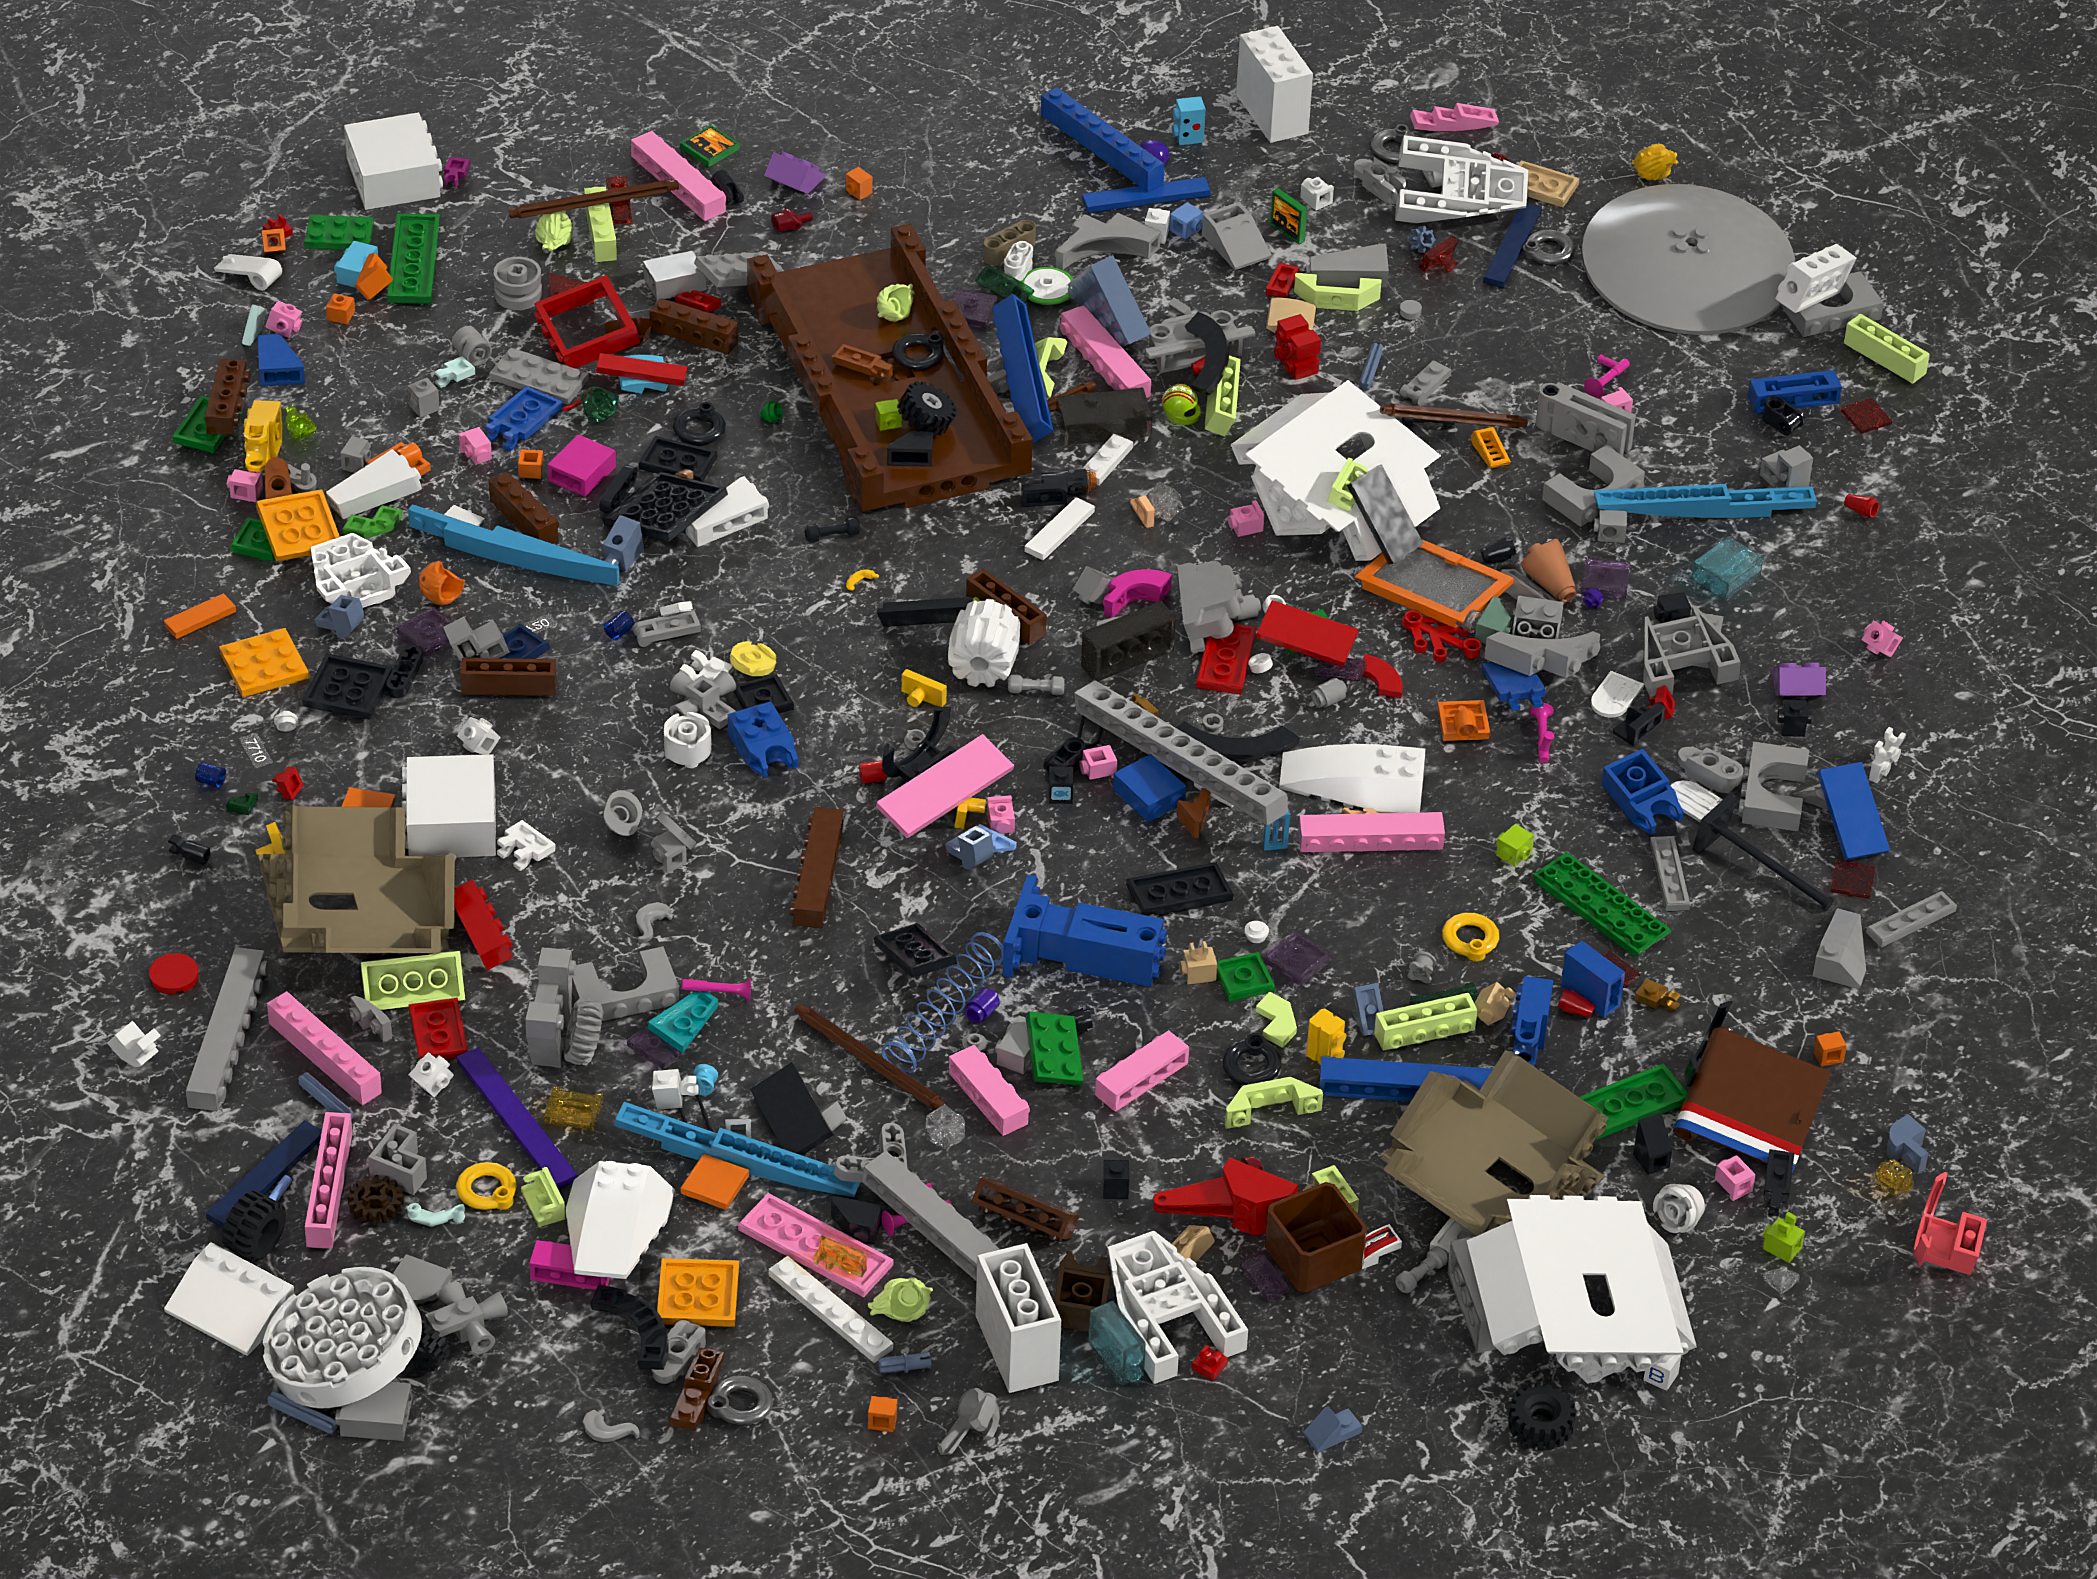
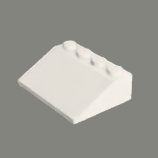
M210 1242L193 1260L165 1306L164 1311L248 1356L264 1339L266 1329L274 1314L294 1294V1286Z

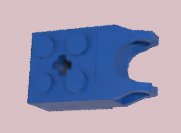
M771 701L728 714V735L743 761L749 765L750 769L765 778L768 777V764L772 762H782L790 768H798V756L794 749V738Z
M1644 749L1603 767L1601 785L1637 827L1652 835L1656 833L1654 815L1663 814L1678 822L1683 820L1684 812L1678 802L1675 790L1669 784V779Z
M1524 976L1523 986H1517L1516 1000H1520V1003L1516 1002L1514 1004L1513 1017L1517 1018V1020L1512 1021L1511 1034L1515 1035L1513 1052L1517 1055L1531 1056L1529 1063L1534 1066L1538 1049H1544L1554 980Z

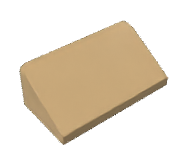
M1189 1225L1172 1245L1177 1248V1252L1185 1259L1190 1258L1196 1263L1214 1243V1238L1209 1227Z

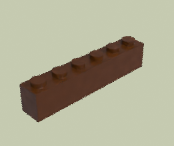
M815 807L814 815L809 816L808 830H810V833L805 834L804 847H807V849H802L801 864H803V867L799 866L797 881L800 882L794 886V898H796V901H791L790 915H794V926L823 928L844 827L843 809Z

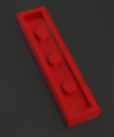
M600 353L596 373L684 386L687 366Z

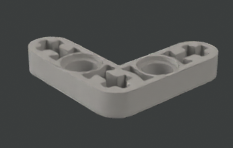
M886 1123L883 1125L879 1135L880 1154L884 1151L896 1152L899 1155L897 1158L907 1168L903 1129L895 1123ZM891 1134H892V1137L894 1138V1141H893V1142H890V1141H891ZM841 1156L836 1160L833 1170L834 1175L843 1181L863 1183L864 1166L875 1158Z

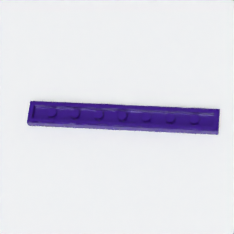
M475 1048L457 1056L458 1065L538 1169L542 1170V1168L547 1167L558 1189L573 1183L574 1179L577 1178L576 1172L480 1048Z

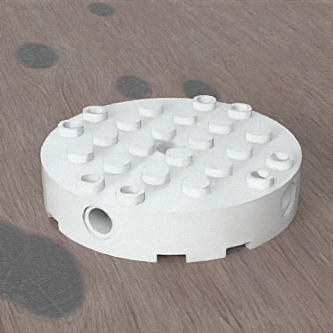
M353 1267L342 1269V1274L329 1277L327 1274L308 1283L307 1286L309 1288L298 1296L295 1294L291 1295L272 1317L263 1339L265 1347L264 1362L283 1394L290 1400L303 1406L332 1408L347 1405L370 1396L386 1386L401 1373L418 1347L422 1333V1321L419 1310L405 1285L395 1275L373 1267Z

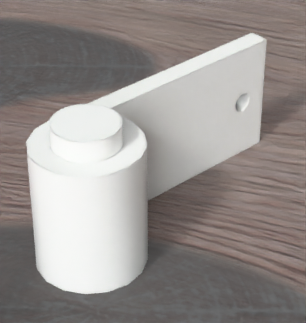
M229 254L228 256H223V260L214 267L215 272L248 275L252 285L261 291L267 289L282 275V268L277 260L263 257Z

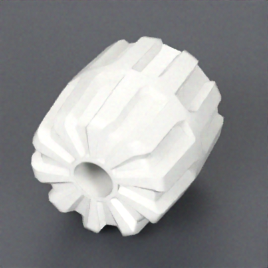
M993 599L979 602L975 600L967 604L966 610L959 612L950 635L948 663L953 667L952 672L958 679L966 678L967 684L974 687L980 683H985L987 687H993L996 680H1005L1009 676L1019 651L1020 622L1018 616L1013 615L1012 609L1009 606L994 602Z

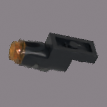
M1086 469L1054 470L1052 473H1041V483L1021 485L1022 507L1066 505L1067 495H1079L1096 490V473Z

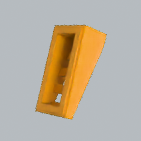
M1494 427L1473 431L1470 440L1490 469L1510 464L1511 461Z

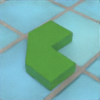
M381 505L373 519L351 514L343 527V535L354 533L367 539L393 531L403 516L402 510Z

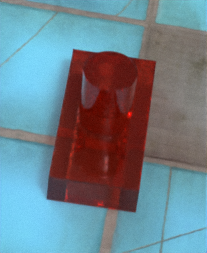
M1452 235L1426 252L1419 268L1425 273L1437 264H1441L1448 272H1451L1457 266V262L1451 255L1454 253L1459 240Z

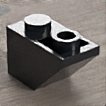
M1661 1113L1644 1117L1638 1120L1633 1155L1647 1175L1670 1167L1672 1148Z

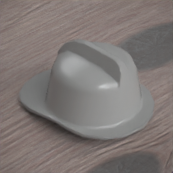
M618 790L613 792L608 798L603 817L610 830L622 836H630L636 832L643 810L636 796L625 790Z

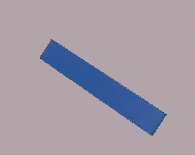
M1201 177L1165 182L1149 192L1140 186L1085 193L1082 194V201L1087 213L1206 197L1210 196V188L1206 178Z

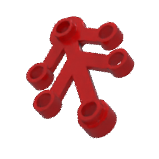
M1415 610L1406 612L1402 617V626L1412 633L1414 639L1413 650L1415 652H1426L1427 641L1423 639L1421 631L1429 634L1434 649L1433 660L1442 663L1447 658V650L1443 648L1441 640L1463 650V654L1468 659H1475L1481 653L1482 644L1478 639L1469 638L1463 641L1450 635L1457 633L1461 637H1468L1471 633V625L1467 622H1464V624L1459 623L1454 628L1431 617L1422 616L1420 612ZM1436 623L1438 624V626H1435V627L1429 625V624H1436Z

